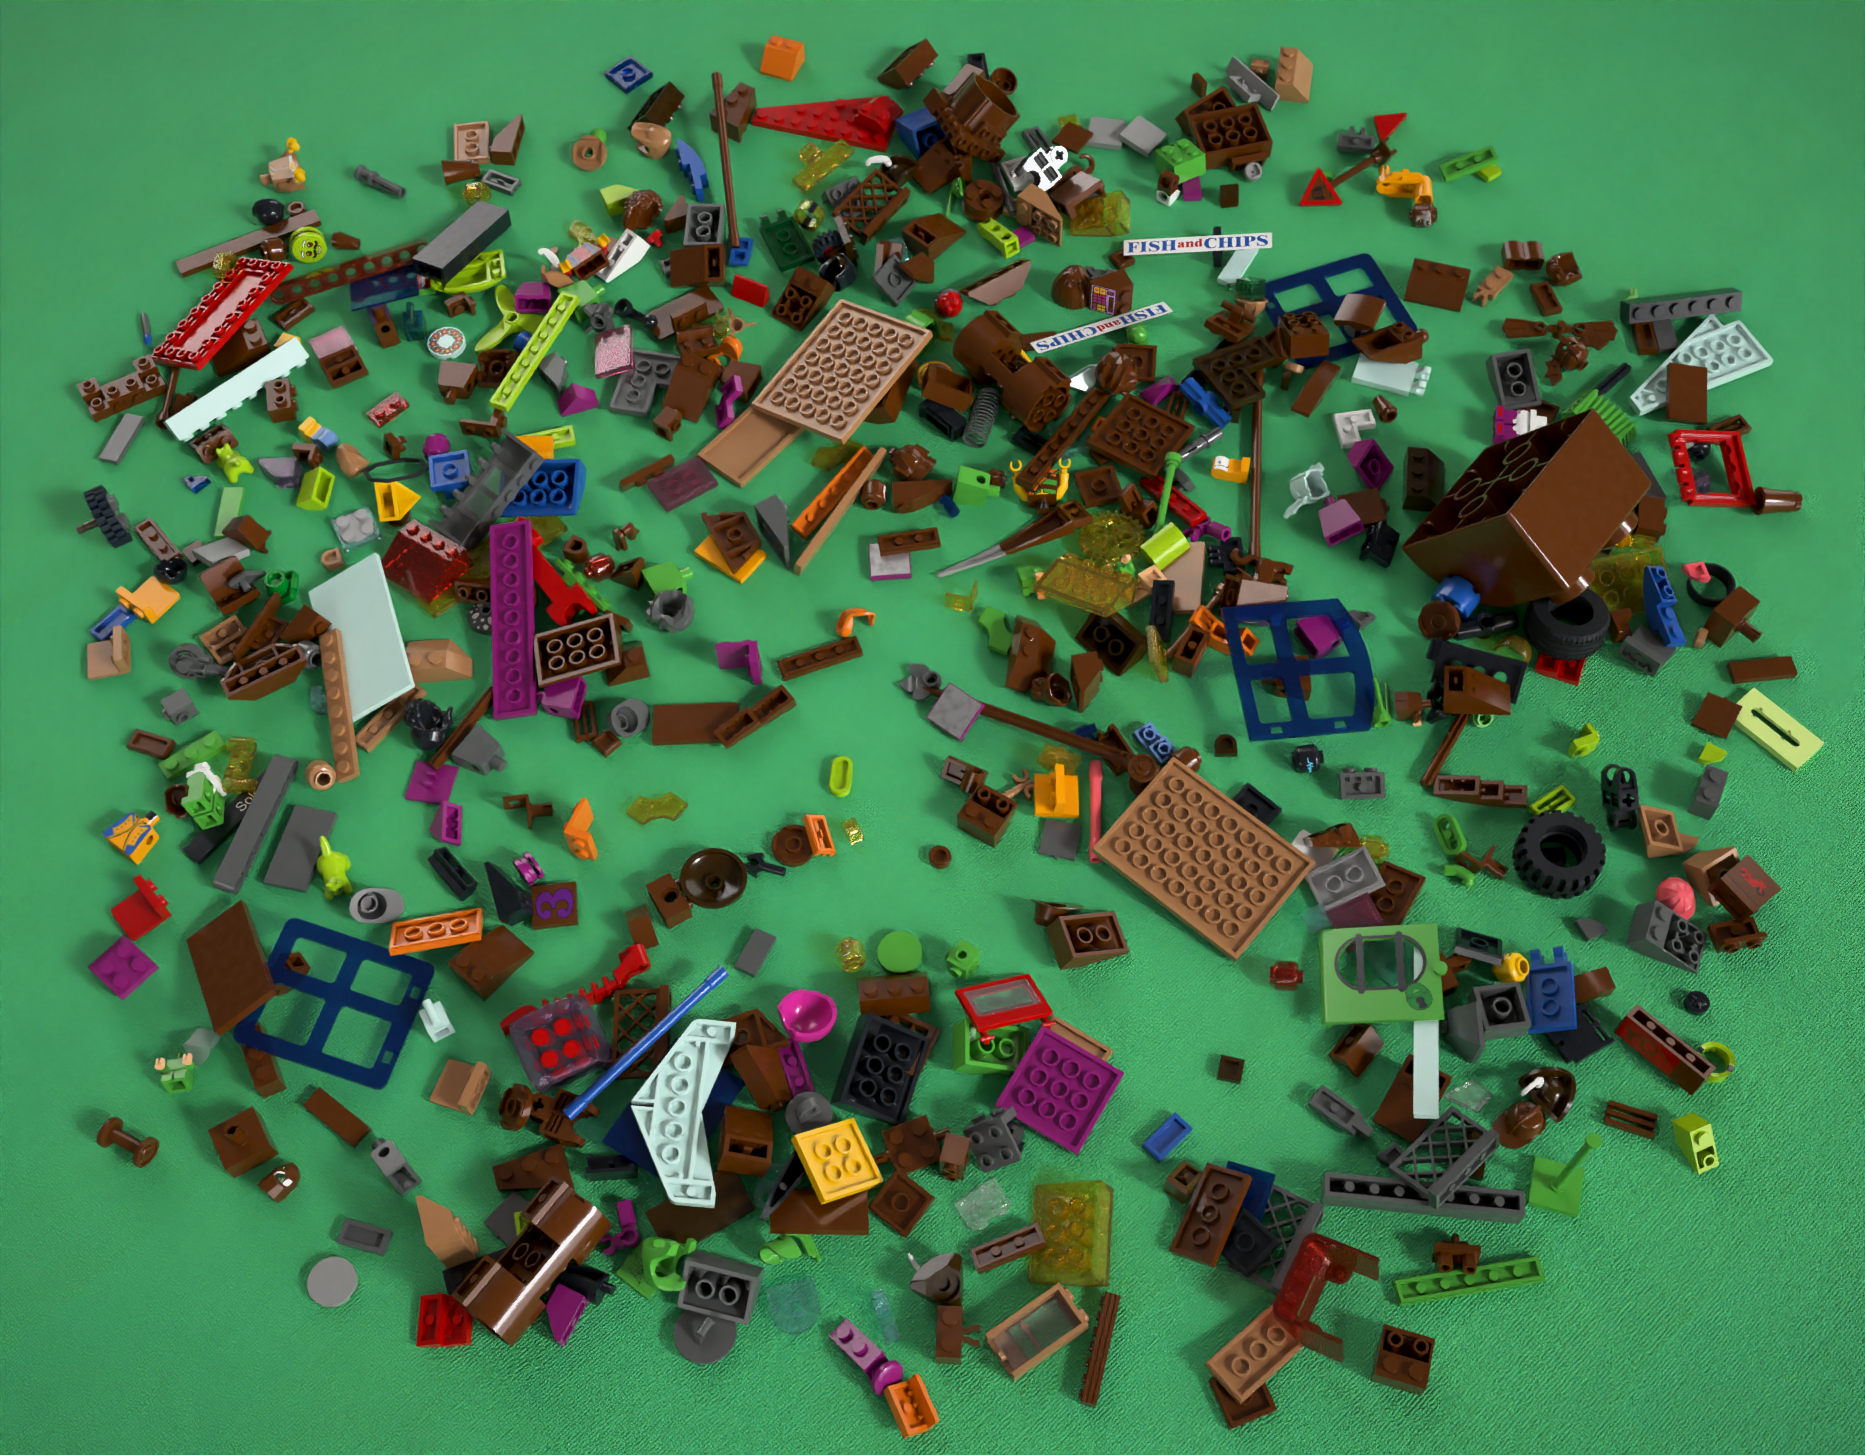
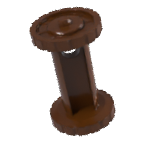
M1137 754L1129 760L1127 766L1130 776L1129 786L1134 794L1140 795L1156 777L1157 764L1147 754Z
M112 1117L107 1120L98 1132L96 1140L98 1145L106 1148L115 1143L134 1154L133 1164L138 1168L149 1164L157 1154L159 1141L154 1137H148L142 1142L122 1131V1119Z

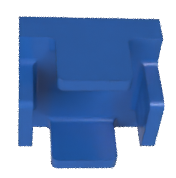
M468 449L428 456L432 492L438 493L443 491L447 500L455 499L452 495L455 489L463 493L464 487L470 484L465 480V476L468 473L474 476Z

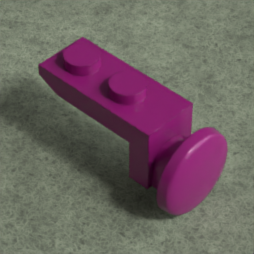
M847 1318L829 1335V1338L862 1369L871 1382L872 1391L877 1395L884 1396L883 1390L886 1387L901 1382L904 1371L900 1362L896 1360L888 1361L884 1353Z

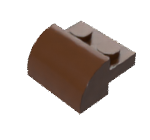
M354 345L318 359L333 390L369 375Z

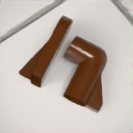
M631 522L626 523L619 530L615 528L612 531L617 551L621 549L624 551L628 550L626 535L629 540H634L640 532Z

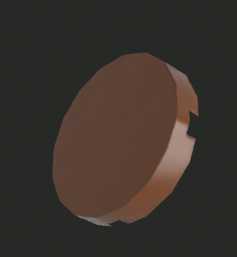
M1436 600L1423 606L1418 617L1419 629L1426 638L1431 639V637L1449 640L1456 635L1461 621L1458 611L1452 604L1447 601Z
M796 824L787 825L774 835L771 842L772 852L776 860L782 865L789 867L801 866L813 857V851L804 826Z
M515 1083L512 1088H508L505 1091L499 1106V1115H502V1121L499 1120L504 1130L516 1132L526 1124L532 1108V1094L527 1085Z

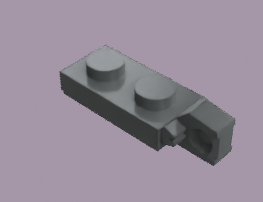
M1323 1085L1320 1086L1308 1102L1307 1106L1351 1136L1356 1134L1366 1141L1373 1131V1128L1364 1123L1365 1118L1361 1115L1362 1112Z

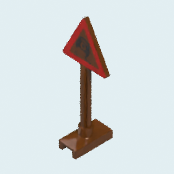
M1385 137L1371 152L1369 158L1332 181H1328L1322 170L1317 168L1299 206H1341L1343 202L1334 188L1372 164H1378L1379 167L1387 165L1397 153V150L1390 151L1386 145L1389 138Z

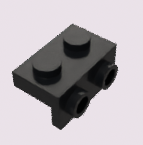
M1383 521L1376 525H1371L1366 531V538L1361 546L1359 559L1364 561L1371 558L1383 568L1389 567L1400 533Z

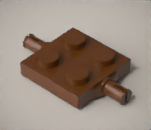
M925 1114L881 1131L886 1144V1152L872 1157L876 1165L890 1161L895 1170L899 1168L908 1175L939 1163L941 1155L939 1141L945 1139L946 1133H951V1131L947 1127L935 1132Z

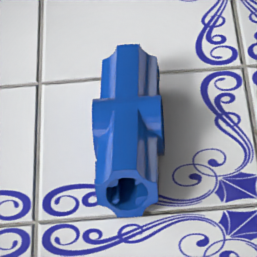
M1190 377L1180 385L1179 390L1192 402V407L1198 415H1204L1215 427L1223 429L1230 422L1232 417L1218 404V399L1213 392H1206Z

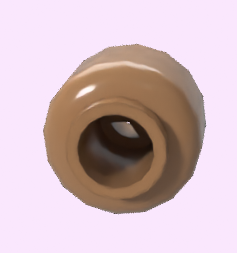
M314 760L306 767L305 778L312 788L323 791L333 786L336 780V772L327 761Z

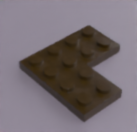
M1259 335L1196 357L1192 360V365L1230 410H1234L1265 398L1266 392L1250 373L1278 364L1280 357Z

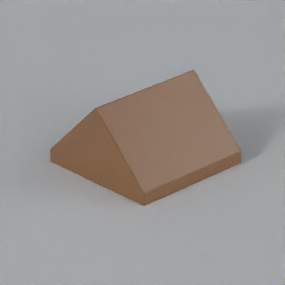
M1639 804L1637 820L1647 858L1683 852L1673 811Z

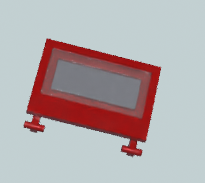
M1029 973L955 990L957 999L980 1034V1042H983L985 1045L994 1039V1035H988L987 1030L1039 1018L1042 1022L1041 1027L1043 1025L1050 1029L1052 1025H1055L1054 1020L1050 1021L1048 1019V1016H1052L1053 1010Z

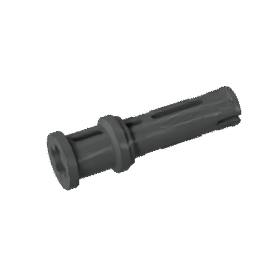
M359 165L356 168L354 174L356 180H362L370 187L376 186L399 199L405 197V188L380 177L378 172L370 171L364 165Z

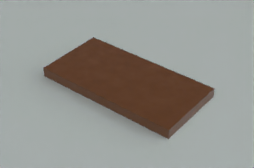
M239 900L186 940L214 1032L218 1035L224 1034L277 994L249 909L242 900Z

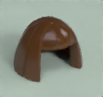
M1070 265L1057 275L1051 287L1052 299L1056 304L1058 303L1059 306L1071 310H1077L1079 307L1083 309L1088 306L1089 281L1091 278L1087 274L1086 269L1080 265Z

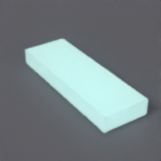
M1259 249L1236 250L1218 276L1217 283L1234 289Z

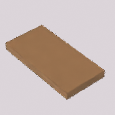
M1188 542L1190 548L1162 569V573L1167 580L1175 581L1173 615L1193 614L1197 606L1202 604L1205 542Z
M1276 1299L1211 1357L1204 1366L1233 1399L1241 1405L1312 1340V1337Z

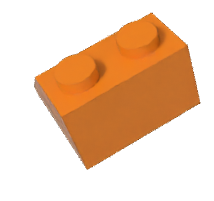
M772 35L765 45L760 74L792 82L805 61L804 43Z

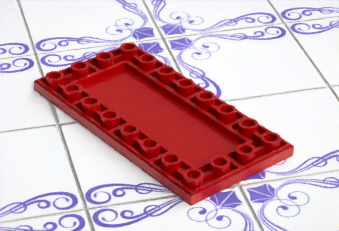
M239 258L236 261V265L225 273V277L213 286V290L202 297V302L190 310L188 317L178 323V327L174 332L169 333L165 338L166 340L153 350L154 353L151 357L154 362L200 371L294 269L292 264L257 258Z

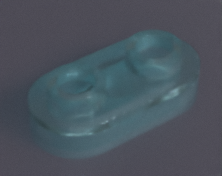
M772 1162L765 1177H760L754 1193V1202L761 1211H764L766 1205L762 1201L763 1198L770 1196V1188H773L777 1179H770L771 1175H780L783 1169L780 1163Z

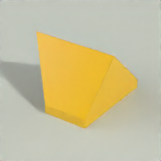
M397 481L391 483L374 482L380 522L401 520L421 498L420 495Z

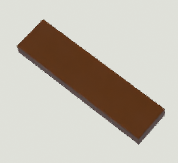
M853 636L779 660L777 664L783 680L787 681L863 656V651L857 637Z

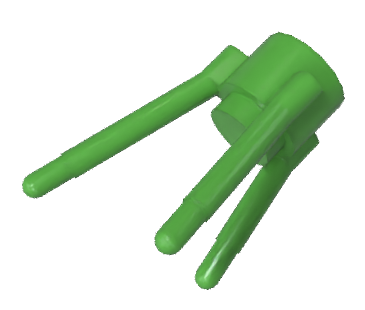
M961 177L955 178L952 181V188L949 189L950 195L946 218H949L953 195L957 197L964 196L966 183Z
M1373 678L1378 707L1373 708L1370 714L1359 697L1355 699L1367 717L1368 724H1373L1375 728H1383L1390 725L1392 720L1388 684H1384V707L1378 680Z

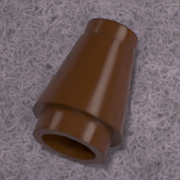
M339 231L338 233H333L331 245L336 250H359L361 241Z
M1382 395L1376 396L1373 399V404L1379 419L1385 423L1394 421L1398 415L1397 408Z

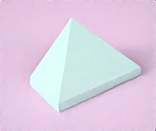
M1090 364L1068 376L1072 380L1070 387L1089 393L1096 383L1095 368L1098 364Z

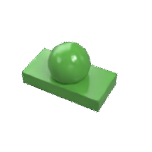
M1144 323L1125 327L1127 344L1148 345L1147 331Z

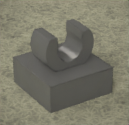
M1178 466L1175 469L1174 475L1176 477L1173 478L1172 486L1179 483L1176 488L1182 493L1184 488L1191 492L1196 486Z

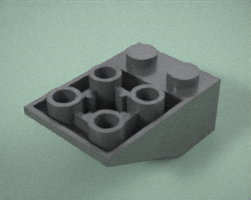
M1653 900L1636 906L1626 944L1643 956L1696 974L1707 934L1658 900Z

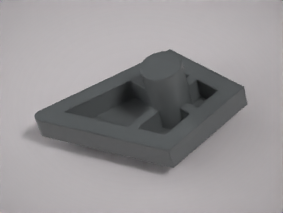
M265 570L242 571L233 577L228 584L231 588L243 589L244 592H247L251 589V583L266 576L267 573Z

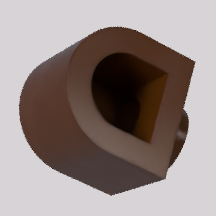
M572 535L569 541L564 543L563 553L565 559L574 563H582L588 559L589 551L584 539Z

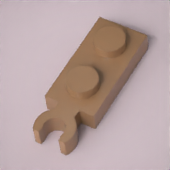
M1498 265L1477 287L1472 302L1481 300L1480 307H1484L1488 299L1493 301L1513 279L1514 274Z

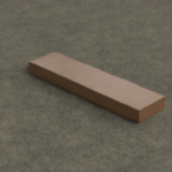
M414 683V688L388 702L355 735L356 745L370 753L403 719L405 706L414 699H423L427 695L426 690Z

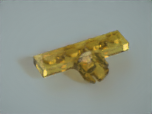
M842 138L826 151L820 150L811 142L806 143L808 147L803 146L801 148L798 158L807 167L792 179V183L806 194L851 157L855 149Z

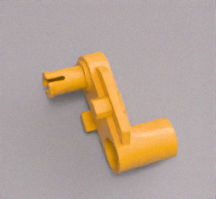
M1384 165L1378 168L1379 177L1376 180V190L1380 194H1384L1387 197L1414 198L1415 204L1433 202L1430 177L1418 172H1410L1409 169L1390 173L1388 165H1386V170Z

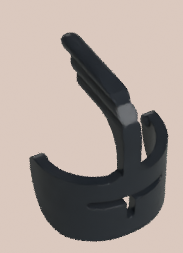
M1435 679L1427 693V699H1431L1432 705L1426 716V721L1429 724L1445 719V714L1451 716L1459 715L1443 713V689L1440 687L1438 680Z

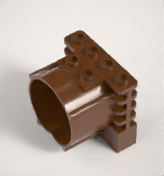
M972 72L952 96L934 87L922 100L930 114L936 117L937 123L941 124V129L946 132V137L951 139L950 143L952 146L988 163H998L1006 154L1004 149L1000 148V143L1006 137V132L1020 118V114L1017 112L1012 101L996 83L985 80L980 75Z

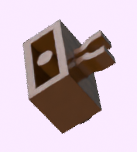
M937 1305L936 1364L961 1365L962 1344L966 1343L972 1347H980V1340H972L970 1337L963 1336L970 1335L973 1332L980 1333V1325L963 1328V1306Z

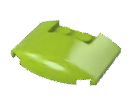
M503 249L481 252L447 284L430 279L431 289L457 295L463 291L465 294H472L491 288L506 277Z

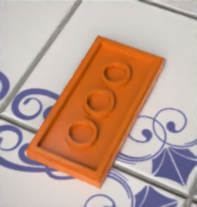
M482 908L392 923L389 943L390 956L482 940L484 915Z

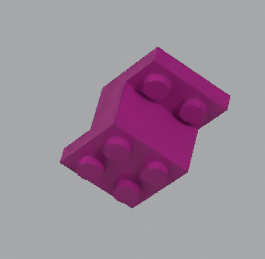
M124 935L88 966L122 1000L127 998L159 969L147 955Z

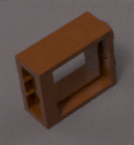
M929 363L922 378L921 396L965 413L967 407H971L974 401V396H972L974 392L972 379Z

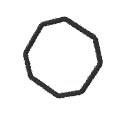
M399 458L375 463L365 469L363 473L370 482L391 483L418 477L426 472L429 467L419 458ZM399 462H420L424 467L414 474L390 479L371 478L368 473L376 467Z

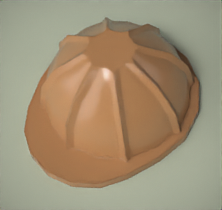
M1240 296L1236 298V302L1239 306L1246 309L1248 313L1257 316L1264 310L1268 299L1256 296Z

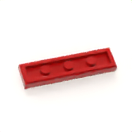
M1160 475L1155 481L1144 477L1139 481V486L1160 502L1165 479ZM1174 486L1171 487L1167 509L1191 528L1207 518V513Z

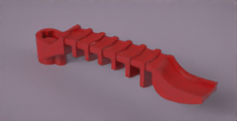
M635 944L619 953L618 956L621 964L617 969L613 970L614 979L609 981L607 976L602 977V987L598 988V985L592 982L590 983L592 992L586 993V990L581 988L578 990L580 997L575 999L573 994H567L568 1003L564 1005L560 997L554 998L556 1009L570 1007V1010L573 1011L561 1018L567 1019V1017L574 1013L578 1014L579 1011L590 1009V1006L596 1003H602V1000L608 997L610 999L613 998L615 990H624L631 977L649 970L651 963L644 945ZM543 999L541 1000L544 1011L543 1015L540 1016L536 1007L525 1005L508 1015L500 1023V1026L505 1036L521 1028L531 1026L529 1022L536 1018L548 1017L549 1021H551L539 1028H545L549 1025L553 1026L554 1022L559 1018H557L558 1016L551 1018V1012L554 1010H551L549 1001Z

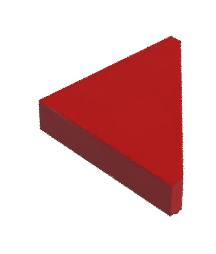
M1407 113L1374 116L1373 122L1379 141L1392 135L1399 124L1406 119Z

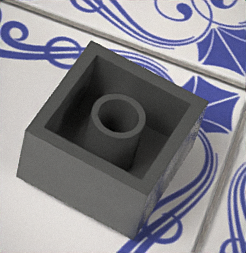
M1519 981L1472 988L1467 999L1469 1003L1480 1002L1484 1040L1526 1035L1532 1024Z

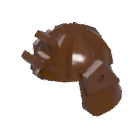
M918 444L915 446L904 445L898 450L892 447L888 452L891 455L889 461L893 463L894 467L893 474L900 482L920 481L933 469L936 459L927 456L930 452Z

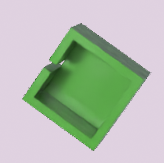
M1186 138L1180 139L1178 142L1173 143L1172 146L1167 145L1155 151L1156 170L1162 174L1167 169L1180 177L1178 184L1206 173L1205 153Z

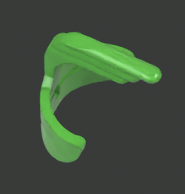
M783 1234L760 1246L758 1249L759 1259L769 1265L781 1263L783 1258H797L802 1253L796 1242L790 1237L795 1236L801 1241L807 1256L816 1258L817 1262H821L820 1254L811 1234Z

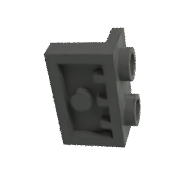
M1356 768L1342 769V773L1336 774L1337 778H1339L1340 800L1385 798L1384 772H1378L1377 768H1364V772H1356Z

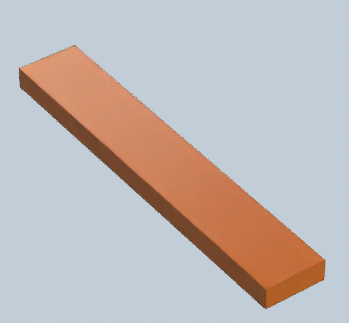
M863 445L789 527L805 540L844 497L874 455Z

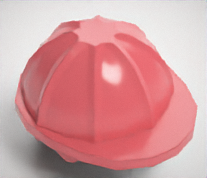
M1679 877L1667 878L1659 884L1655 891L1656 900L1684 919H1690L1694 914L1696 905L1694 891L1690 884Z

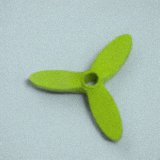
M505 285L497 286L495 291L496 302L503 319L475 346L476 354L492 349L513 333L529 331L531 334H534L545 316L516 312L515 298L512 292Z

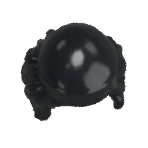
M414 699L405 706L403 715L405 724L411 727L410 735L412 742L418 749L424 751L438 749L446 741V733L453 725V707L449 706L446 712L442 711L440 707L430 700Z

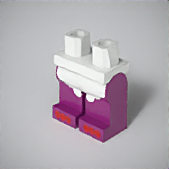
M1496 405L1493 415L1492 445L1546 426L1547 417L1537 416V410L1504 409L1503 405Z

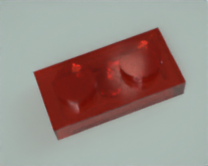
M396 391L368 411L366 415L377 427L381 428L409 408L410 405Z

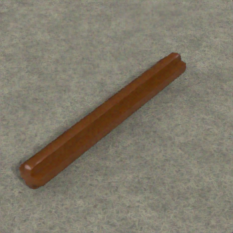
M490 686L429 761L432 769L440 770L451 756V753L459 746L493 703V686Z
M1459 714L1456 716L1420 780L1422 786L1426 788L1431 787L1471 714Z

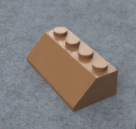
M421 1195L416 1196L425 1243L440 1261L449 1269L478 1258L477 1253L480 1252L478 1240L473 1238L472 1232L467 1230L465 1224H462L460 1217H456L451 1210Z

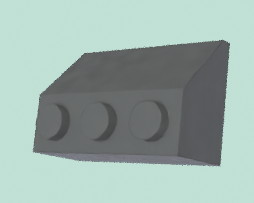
M688 204L684 248L703 244H725L727 224L725 204Z
M695 1250L685 1260L682 1281H686L684 1289L679 1292L677 1307L749 1325L760 1293L764 1267Z

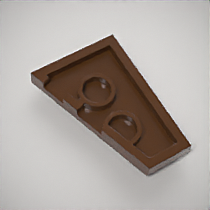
M562 1143L492 1167L499 1192L541 1189L552 1175L565 1181L575 1190Z

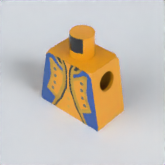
M150 811L142 819L135 813L130 812L101 834L111 845L138 865L158 841L159 835L152 827L161 819L153 811Z

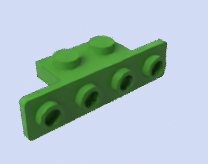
M558 558L554 560L565 572L562 579L569 588L578 582L601 611L609 610L613 613L615 612L610 606L611 602L605 597L598 594L599 590L595 586L586 582V576L574 569L575 565L571 561ZM580 610L576 613L578 615H583V613L586 610Z

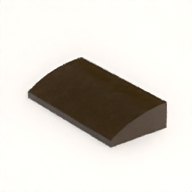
M719 1170L712 1174L716 1192L714 1208L675 1205L668 1199L646 1211L645 1214L657 1237L685 1244L687 1238H693L699 1243L756 1209L737 1173Z

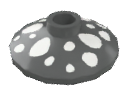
M475 603L468 613V622L472 629L484 634L492 633L491 605Z

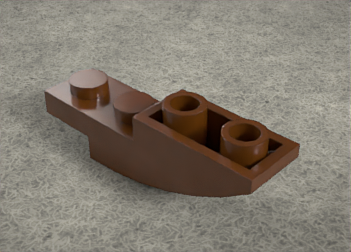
M491 578L455 580L456 600L491 605ZM533 585L534 608L538 606V586Z

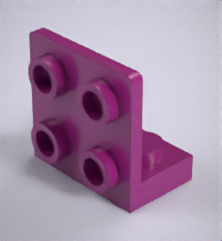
M744 640L742 642L725 641L715 644L720 669L748 667V676L753 678L754 685L762 684V661L757 640Z

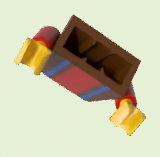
M603 233L596 239L598 245L587 242L578 248H574L566 256L567 259L557 264L561 272L570 278H573L576 274L579 281H586L610 264L605 256L608 252L609 238Z

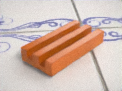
M806 814L802 819L813 855L818 856L821 854V856H826L828 854L829 857H833L836 851L825 816Z

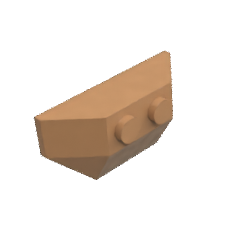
M451 639L409 642L404 647L414 683L472 679L473 660Z

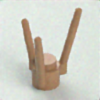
M727 308L731 318L729 323L731 332L729 336H734L735 332H741L744 327L757 325L756 322H744L740 317H735L732 310Z

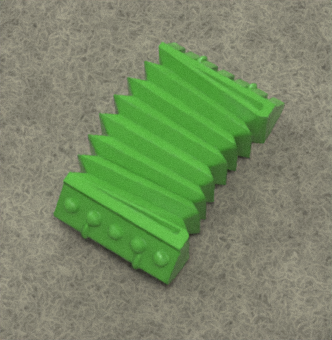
M1597 389L1584 391L1562 413V417L1565 419L1586 410L1595 409L1624 447L1637 435V423H1630L1631 418H1625L1626 412L1620 414L1621 408L1615 409L1616 402L1609 404V398L1603 400V395L1598 396Z

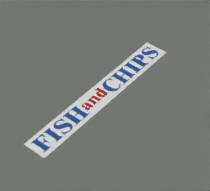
M1272 232L1124 240L1123 256L1272 248Z
M1163 301L1037 340L1030 344L1039 354L1173 311Z

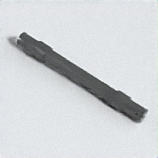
M991 162L990 166L993 176L1004 193L1006 209L1010 216H1015L1017 214L1016 207L1002 177L999 164Z

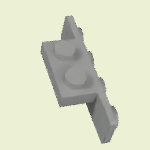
M1232 57L1226 69V73L1229 76L1225 83L1230 86L1233 92L1238 93L1243 101L1247 103L1260 102L1269 111H1273L1280 95L1238 58Z

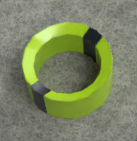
M1710 1041L1704 1043L1696 1051L1700 1055L1704 1052L1718 1054L1725 1063V1071L1723 1073L1712 1072L1707 1078V1082L1718 1083L1724 1081L1734 1070L1736 1064L1735 1057L1726 1045Z

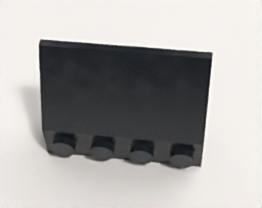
M870 1012L860 1015L830 1104L850 1113L893 1126L904 1123L930 1038ZM920 1052L914 1075L911 1076L904 1071H910Z

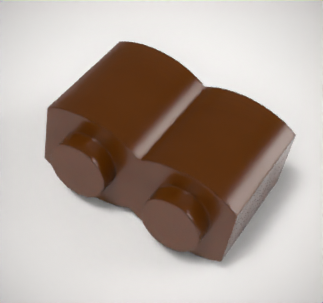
M1511 240L1503 244L1501 256L1504 269H1541L1544 262L1542 243L1537 241L1522 243Z

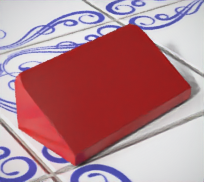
M739 274L734 275L732 296L763 308L770 299L768 286Z

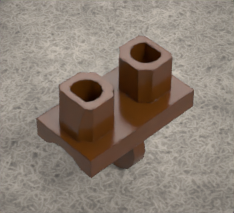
M1452 1233L1451 1240H1442V1242L1434 1243V1251L1431 1256L1432 1263L1437 1264L1439 1272L1448 1273L1452 1271L1453 1264H1458L1462 1266L1463 1273L1474 1275L1481 1254V1245H1469L1466 1241H1459V1235Z

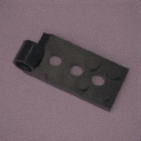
M1431 637L1426 655L1427 659L1436 661L1431 682L1433 683L1437 679L1440 685H1444L1445 666H1451L1455 661H1461L1464 666L1472 669L1481 666L1485 669V674L1493 678L1497 672L1505 673L1506 681L1504 683L1510 685V703L1516 704L1527 662L1477 650L1435 637Z

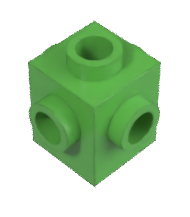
M960 939L955 948L951 947L946 954L945 959L948 972L956 978L961 977L967 980L969 975H974L979 967L981 949Z

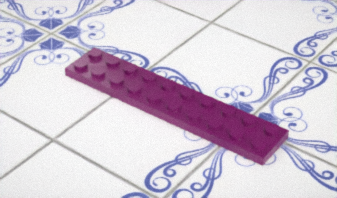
M522 520L489 526L493 716L496 721L537 715L536 660L533 643L535 621L532 523L530 520Z

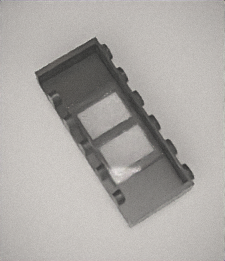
M503 427L500 431L507 436L501 445L495 442L490 444V449L495 453L488 461L484 458L478 459L477 464L482 469L476 477L470 473L465 476V480L470 484L463 493L458 489L453 491L452 495L457 499L451 508L446 505L440 507V511L445 515L438 524L431 519L428 521V523L469 554L473 552L490 530L489 526L493 525L496 519L502 515L504 509L514 500L522 486L529 481L544 462V459L536 451Z

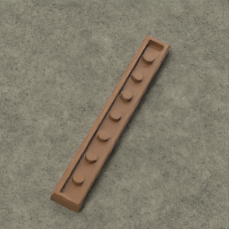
M881 447L877 450L795 562V574L799 576L802 574L857 499L864 483L869 481L885 460L886 449Z

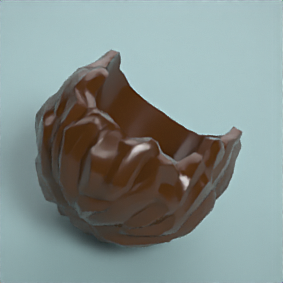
M1572 251L1556 254L1550 257L1546 264L1547 275L1550 282L1554 285L1565 287L1582 279V274Z

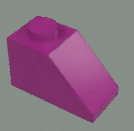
M558 1283L556 1289H552L547 1296L546 1309L554 1339L559 1346L564 1348L588 1301L584 1295Z

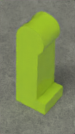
M988 218L977 224L980 236L997 247L1005 259L1020 252L1018 236L994 219Z

